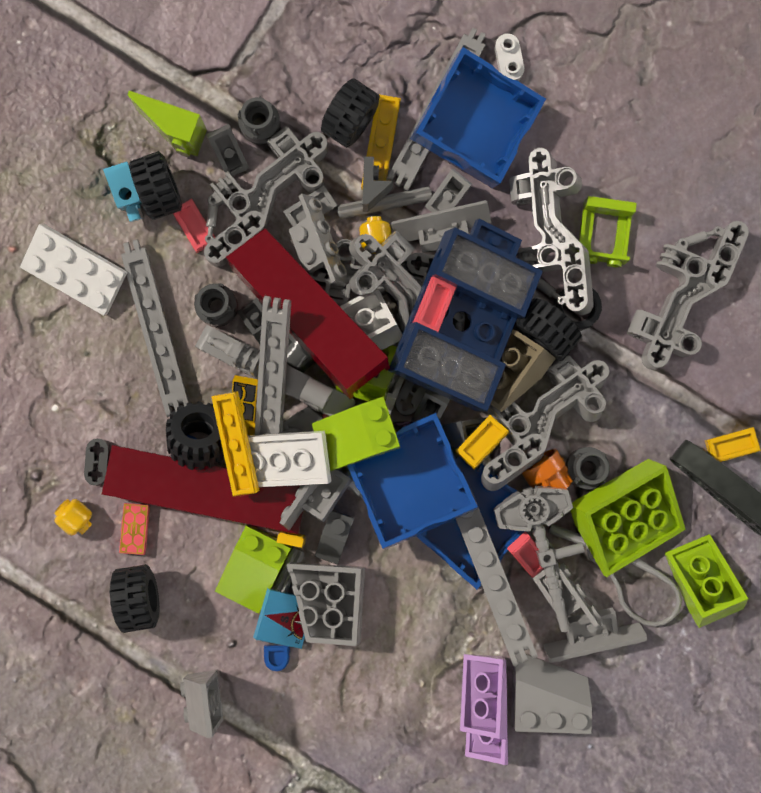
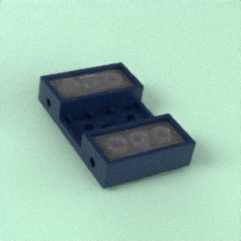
M480 218L475 220L470 234L456 227L445 231L388 371L470 409L488 411L506 366L500 359L515 321L518 318L525 317L543 272L516 258L522 240ZM431 277H436L456 287L439 332L418 322L413 323ZM458 312L466 313L470 321L468 329L463 332L458 331L453 325V317Z

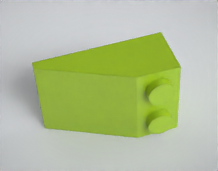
M128 91L127 95L137 111L176 149L178 154L189 157L191 154L198 157L207 132L200 114Z
M384 397L354 406L312 423L314 431H325L330 471L401 448Z
M250 524L246 525L230 556L215 592L259 614L267 588L272 589L293 546L276 543L277 538Z
M710 534L665 552L666 559L686 607L698 628L744 609L748 597Z

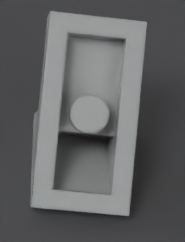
M451 169L425 207L431 212L456 207L459 201L467 194L472 183L455 169Z

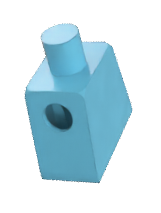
M124 162L103 169L117 208L122 211L126 210L129 222L143 219L140 208L142 204L131 177L130 163ZM131 191L130 199L126 200V194Z

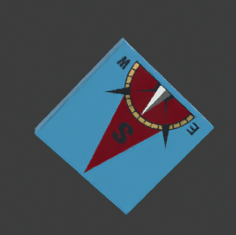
M267 588L253 638L302 649L305 636L294 594Z

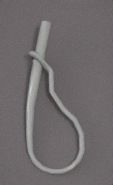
M554 524L550 525L548 533L574 543L582 542L583 546L586 547L588 558L597 564L581 534ZM636 559L631 564L663 580L675 592L677 599L676 607L672 614L664 620L652 622L634 614L624 601L621 586L614 573L610 575L617 589L620 604L630 617L641 624L652 627L666 625L679 613L682 599L678 587L664 574L640 559Z

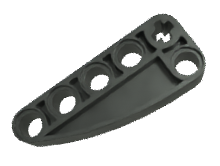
M685 440L670 457V461L752 531L761 536V493L692 442Z

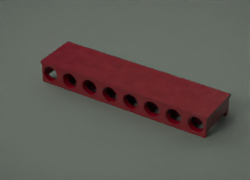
M265 228L226 256L232 271L262 304L264 296L271 297V307H273L275 297L281 298V309H283L284 300H291L289 333L349 399L353 398V393L385 369L387 371L390 368L388 357Z
M112 445L102 495L299 534L303 515L302 511L290 530H287L279 523L282 512L287 506L292 505L296 499V492L301 485L259 487L260 491L257 493L233 496L228 471L225 467L214 466L209 468V466H205L204 470H199V467H194L191 470L188 469V465L184 467L178 465V460L173 461L171 456Z

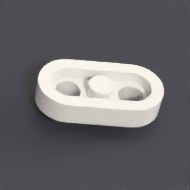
M503 34L497 39L495 44V55L499 72L508 78L519 81L524 73V63L519 41L512 34ZM504 43H510L512 47L506 48ZM513 65L516 67V70L511 71L508 67Z

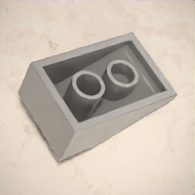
M217 670L187 674L183 678L184 682L180 683L181 696L186 697L187 707H184L183 711L185 723L189 722V729L206 738H211L223 721Z

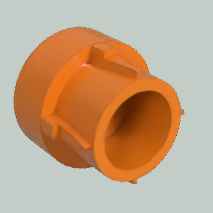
M556 448L545 451L539 462L522 473L527 483L533 488L535 486H548L567 489L571 482H573L567 472L568 468Z

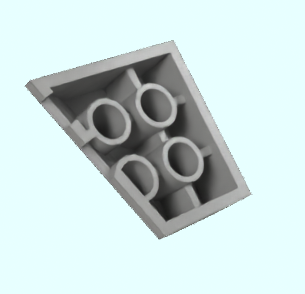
M286 563L288 572H290L292 588L296 596L306 642L357 646L361 643L365 567Z
M520 653L515 654L519 665L513 666L511 725L514 731L592 734V704L588 677L538 658L533 659L529 655H526L528 661L523 663Z

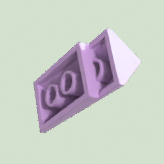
M464 654L460 731L466 732L465 756L508 765L506 659L502 656Z

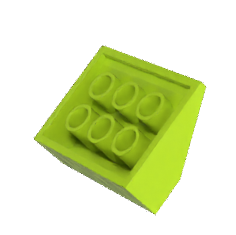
M650 459L643 461L572 502L573 508L570 510L575 526L605 577L610 576L686 530L667 466Z

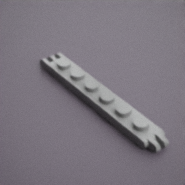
M472 28L469 35L464 34L386 179L387 181H392L395 174L399 177L395 185L399 187L403 180L406 179L407 182L404 185V190L409 191L429 153L428 149L410 138L455 55L464 47L480 57L486 44L482 43L486 36L485 33L481 32L478 39H474L477 32L475 28Z
M136 239L133 240L135 248L133 251L129 242L123 243L125 253L121 254L125 271H127L128 282L164 410L168 418L172 413L171 406H174L175 412H177V407L181 403L184 404V407L187 406L186 403H189V398L148 253L145 247L141 248L139 240Z
M264 296L262 307L255 435L281 434L283 429L291 300L285 299L283 309H281V298L275 297L273 307H271L272 299L270 296Z
M478 507L477 510L457 518L456 521L513 666L519 664L515 654L520 653L523 663L528 661L525 650L529 649L533 659L538 656Z

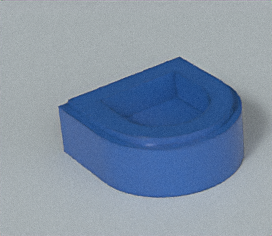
M280 644L264 645L265 665L272 671L283 670L288 665L290 659V646Z

